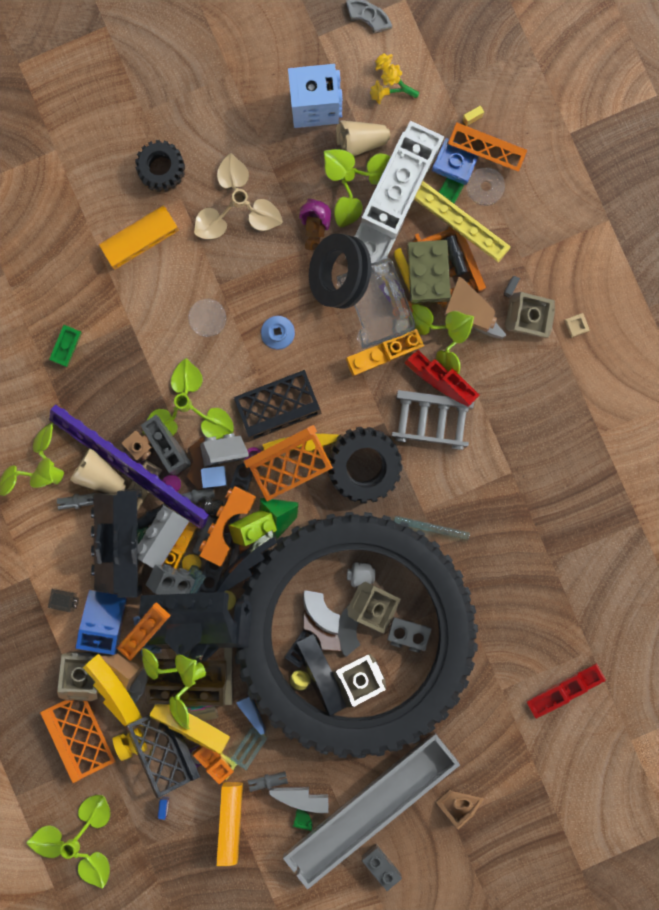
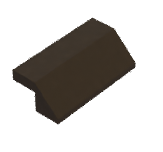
M157 659L158 668L161 670L176 668L175 659ZM197 661L196 663L200 662L204 666L206 676L196 680V684L180 696V700L185 705L224 706L227 682L226 661ZM178 672L158 674L157 679L149 677L145 685L146 704H169L170 698H175L185 687Z

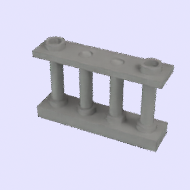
M397 391L396 399L400 400L402 405L398 433L392 432L391 437H395V441L406 442L407 439L447 444L452 445V449L463 450L464 447L469 446V442H463L466 412L469 409H473L474 402L467 407L446 396ZM412 402H419V406H421L417 435L406 434L409 405ZM431 404L438 405L440 409L436 438L425 436L428 407ZM450 407H456L457 411H459L455 440L444 439L447 410Z

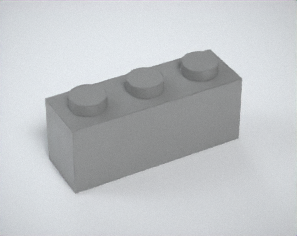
M163 505L153 523L147 529L143 539L138 544V559L154 568L155 564L162 566L189 523V520Z

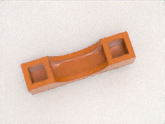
M236 486L228 490L225 496L227 502L225 506H220L216 514L219 518L216 524H211L207 532L210 536L207 542L203 540L199 548L201 552L200 557L220 567L230 551L223 535L225 524L235 515L248 514L256 499V496Z

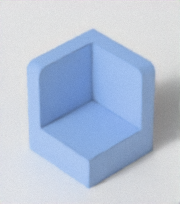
M224 466L201 469L203 488L227 486Z

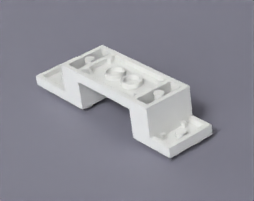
M412 121L409 122L405 132L402 133L355 234V237L362 240L367 246L371 257L372 271L378 274L401 230L417 191L444 140V136Z

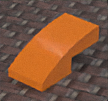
M200 745L192 752L193 756L206 768L207 773L219 785L234 772L220 754Z

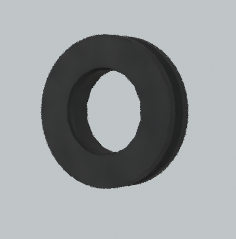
M335 233L325 237L318 244L309 265V285L313 296L320 304L327 307L346 309L354 306L364 296L370 282L372 270L370 253L364 242L354 236ZM344 253L348 262V272L343 285L336 290L332 282V269L337 257Z

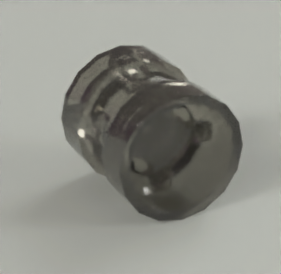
M203 496L199 507L204 509L211 518L218 519L219 517L216 514L220 506H224V503L221 500L217 499L214 501L210 497Z

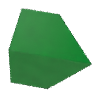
M260 498L259 510L272 513L277 529L274 534L278 539L296 520L299 502L276 499L266 501L265 498Z

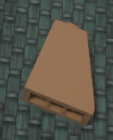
M459 277L444 316L446 317L449 312L459 311L463 314L474 316L472 327L485 332L489 328L493 329L497 320L494 317L496 311L463 278Z

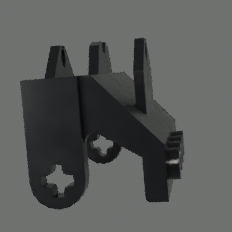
M122 489L117 491V494H94V507H91V518H94V526L91 527V537H94V545L91 546V556L94 557V564L91 566V575L94 576L95 591L118 593V597H138L142 594V585H138L137 497H142V489Z
M226 592L141 595L139 617L141 620L157 602L171 616L148 641V645L157 649H173L178 655H183L187 658L191 655L197 661H200L199 657H202V661H206L219 648L249 647L252 615L251 604L248 600L238 601L235 605L233 621L228 612L229 594Z

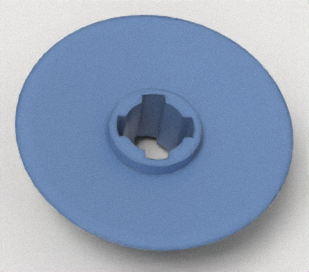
M283 316L270 317L261 328L263 342L269 348L275 350L288 347L295 336L293 324ZM280 328L282 334L275 336L274 329Z

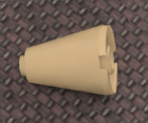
M341 120L338 121L340 124L336 127L337 145H341L342 150L350 152L353 156L383 146L390 140V130L385 125Z
M91 448L88 449L70 478V481L106 494H117V491L126 487L123 484L125 480Z

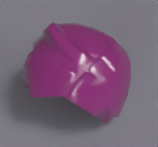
M309 198L301 207L299 218L302 220L303 225H306L307 216L318 217L322 220V224L325 225V230H328L332 217L331 209L324 202Z

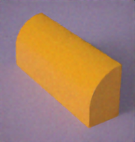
M162 205L101 242L99 246L111 266L116 270L175 234L179 229L165 206Z
M224 782L222 785L217 866H232L238 863L243 783Z

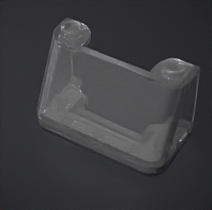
M390 258L371 263L372 270L368 288L361 300L354 305L362 325V329L359 330L357 340L361 344L362 349L397 338L415 329L414 318L396 268ZM347 273L336 277L338 288L343 285Z

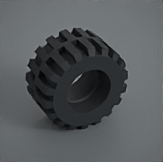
M156 140L154 144L150 141L148 142L149 146L146 147L144 145L141 147L142 152L138 151V159H135L137 166L135 168L142 183L148 186L150 190L153 191L155 189L157 192H161V190L167 192L169 191L168 188H176L175 184H180L181 177H184L185 164L180 151L176 149L175 145H170L165 140L163 143L160 140ZM164 157L171 161V167L167 173L154 175L150 172V165L155 159Z

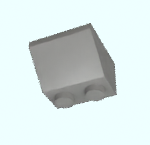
M233 433L223 435L224 439L216 440V437L205 438V442L200 444L204 467L239 461L249 457L241 436L235 437Z

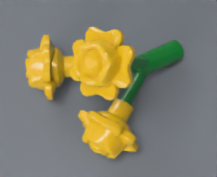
M383 53L377 57V60H375L377 65L375 70H383L381 79H383L384 85L389 84V86H393L394 83H397L400 88H383L379 81L376 80L375 85L370 88L372 100H376L378 104H381L383 97L390 95V93L404 92L414 98L419 96V91L405 85L399 76L402 75V71L399 65L394 66V64H391L392 54L387 56Z

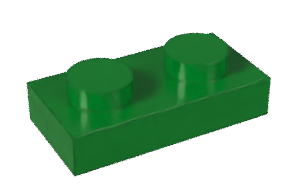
M63 325L49 360L68 368L82 332Z

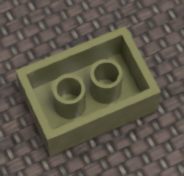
M447 240L408 242L411 304L449 301L451 293Z

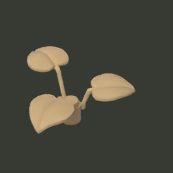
M232 153L225 157L217 172V180L221 187L225 189L232 187L234 190L231 203L220 216L218 211L213 208H205L198 213L194 234L202 239H216L225 233L227 223L222 218L233 206L241 208L246 205L252 211L248 217L249 223L254 229L259 231L270 230L281 225L283 222L280 212L270 201L258 199L254 202L252 208L249 204L250 202L247 201V193L243 189L236 188L242 187L247 183L249 172L246 166Z

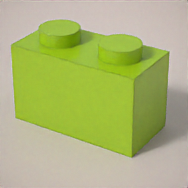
M262 510L256 511L228 525L233 543L243 546L257 541L271 530L273 532L277 531L272 513Z

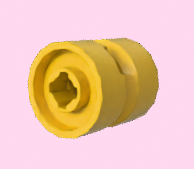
M139 727L133 729L135 735L142 736ZM128 733L127 735L120 734L112 738L115 751L121 761L131 758L133 753L137 754ZM143 742L141 748L143 752L148 750L145 742Z

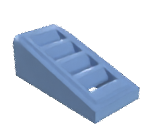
M247 696L236 702L237 706L261 735L264 734L266 728L254 699H250Z

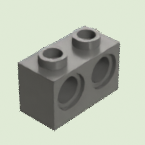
M155 564L146 586L159 595L188 594L195 580L189 575L190 572L183 568L177 570L167 564L163 566Z
M393 617L387 640L391 641L390 645L401 648L403 644L410 646L409 650L420 653L421 650H426L431 627ZM403 628L405 631L404 636L396 638L394 636L395 629ZM421 633L423 641L421 643H414V634Z
M377 844L362 855L363 863L386 891L402 879L399 870Z

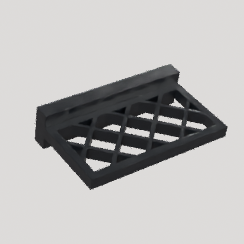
M305 370L234 397L250 441L322 414ZM301 376L305 380L302 389L293 385L295 379ZM278 385L288 386L285 395L275 392ZM291 388L300 391L297 401L287 397ZM266 391L271 393L267 402L257 399L260 392ZM303 393L310 395L313 402L306 405L300 403ZM273 395L283 398L279 408L269 404ZM245 398L253 400L249 410L241 407L239 400ZM285 400L295 403L291 411L287 412L282 409ZM255 402L265 405L261 415L252 411ZM268 407L277 410L275 417L267 418L264 416ZM252 414L259 417L257 424L249 427L247 423L249 415Z
M149 714L125 727L156 798H159L190 781L200 778V775L182 734L169 729L167 725L161 722L158 729L149 726L151 721ZM136 725L144 727L142 736L135 735L132 727ZM148 729L156 732L153 742L145 739ZM160 734L166 736L167 743L165 747L157 744ZM143 742L152 745L149 755L144 754L141 749ZM155 747L164 750L161 760L153 757ZM168 752L172 753L175 757L173 765L165 762ZM151 760L160 763L157 773L152 772L149 768ZM163 765L172 768L169 778L160 775ZM175 770L182 773L184 780L180 782L172 780ZM159 778L168 781L165 790L161 792L157 786Z

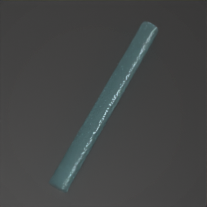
M399 516L394 518V521L398 524L401 521L408 523V527L469 540L470 532Z

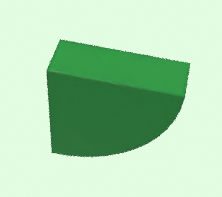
M297 809L293 827L312 831L310 815L306 811Z

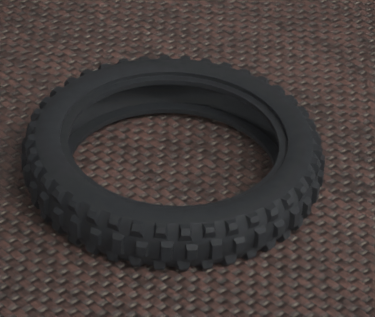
M346 512L345 516L335 517L334 514H329L324 520L317 521L312 519L308 521L309 525L305 527H295L291 530V535L285 538L280 537L274 548L271 550L267 549L264 552L265 559L259 562L258 565L253 566L251 570L253 575L249 581L244 582L242 588L245 592L241 598H238V601L248 600L252 608L249 647L237 648V655H235L236 664L241 666L240 678L242 682H246L248 685V696L250 699L257 701L256 705L262 715L267 714L268 719L271 721L270 724L275 729L280 727L289 739L296 738L303 747L309 749L312 746L322 754L327 755L328 752H333L339 758H346L348 754L358 758H365L366 754L377 755L378 757L385 755L387 750L390 752L401 750L404 744H415L420 741V735L431 733L436 729L434 726L436 723H440L449 716L447 711L453 709L460 700L458 695L463 692L464 688H467L469 681L466 678L470 676L471 670L474 669L475 663L472 661V658L478 650V644L474 642V639L477 638L478 625L474 624L476 609L474 605L470 604L471 592L469 587H464L462 578L464 576L460 570L454 569L455 566L452 563L451 557L442 554L438 543L435 541L430 542L425 537V533L420 530L417 532L413 531L408 527V523L401 521L398 524L396 521L391 520L389 516L383 515L382 518H377L369 512H364L363 516L353 512ZM344 550L374 551L402 563L425 586L432 599L438 618L439 641L437 653L425 681L402 704L381 714L368 717H343L334 714L329 716L327 712L307 703L290 687L283 677L276 662L272 646L273 615L280 595L286 585L302 568L312 561L327 554Z

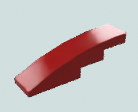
M419 350L405 361V364L435 389L467 407L480 396L453 368L448 372L436 359L431 362Z
M595 663L527 701V704L537 719L605 682L606 678L598 664Z

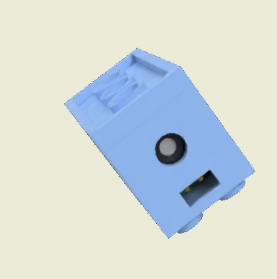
M335 64L288 68L294 128L339 124V118L342 117L343 99L342 89H340V70H336Z

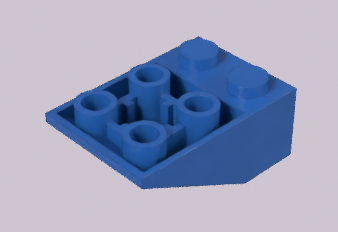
M89 590L79 627L76 649L110 655L117 654L127 597H118L117 594Z

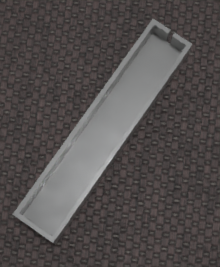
M435 732L431 733L286 851L283 859L293 872L297 870V877L309 889L459 767L458 760Z

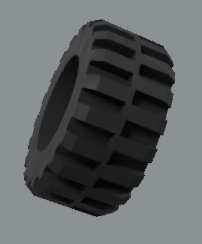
M356 427V430L352 431L349 429L345 431L346 434L343 436L340 434L336 438L337 442L335 444L332 443L330 453L327 454L333 467L328 470V476L336 490L351 501L356 502L358 500L361 503H367L369 500L372 503L377 502V498L388 496L387 492L389 490L393 491L396 488L394 485L396 481H400L401 476L399 473L403 467L401 464V454L398 452L394 442L380 430L377 431L371 427ZM372 448L379 453L382 460L379 473L371 480L355 481L347 472L346 464L349 457L358 449Z

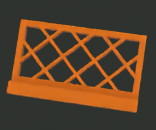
M314 425L243 461L246 468L249 467L266 501L333 468L315 434L317 430ZM311 439L316 446L314 453L305 450L307 441ZM291 449L300 451L298 461L289 458ZM303 453L313 456L310 465L301 462ZM276 457L284 460L282 469L273 466ZM316 457L323 460L325 468L318 469L314 467ZM287 461L297 464L294 473L285 471ZM264 466L268 468L266 477L259 474L257 467ZM300 466L309 469L307 477L298 475ZM271 470L280 472L278 482L269 479ZM284 474L293 477L291 485L288 486L282 483ZM268 482L277 485L276 491L272 495L267 490Z
M64 700L40 713L71 781L75 783L116 761L88 701H83L84 707L81 712L71 708L74 700ZM71 702L69 707L63 706ZM59 707L68 709L64 720L56 718L53 710ZM85 708H87L89 714L84 713ZM70 710L81 714L77 725L66 721ZM83 715L91 717L93 722L90 729L79 726ZM58 721L63 722L62 727H60ZM65 723L76 727L72 738L63 734L62 730ZM78 728L89 731L85 742L74 739ZM91 732L100 736L101 740L98 747L87 743ZM73 741L84 745L81 755L72 753L71 746ZM102 743H103L105 749L100 748V746H101ZM86 746L97 749L93 760L83 757ZM99 750L107 752L110 758L105 763L95 761ZM81 759L92 762L90 770L81 773L79 768ZM94 763H96V764L99 765V766L93 768Z

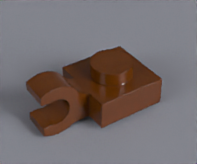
M307 216L305 236H309V239L305 243L306 250H315L320 243V237H324L325 225L322 224V220L318 217Z

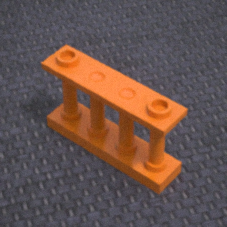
M450 226L447 227V230L422 240L419 233L415 234L414 241L412 242L438 241L455 235L460 251H463L464 255L462 257L471 277L467 283L474 290L476 289L477 293L485 291V283L466 238ZM454 268L449 269V277L456 275ZM454 288L450 289L451 295L453 293ZM437 302V304L441 303L442 308L447 305V302Z

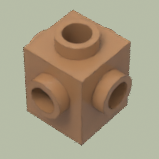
M134 431L122 442L127 449L125 453L132 460L140 461L142 459L145 461L152 454L150 451L153 448L146 434L142 436L138 431ZM140 444L141 448L137 450V446Z

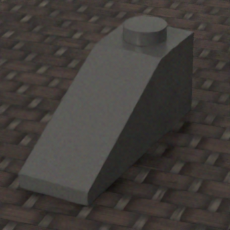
M158 415L153 416L141 425L170 474L178 475L192 465L182 447Z

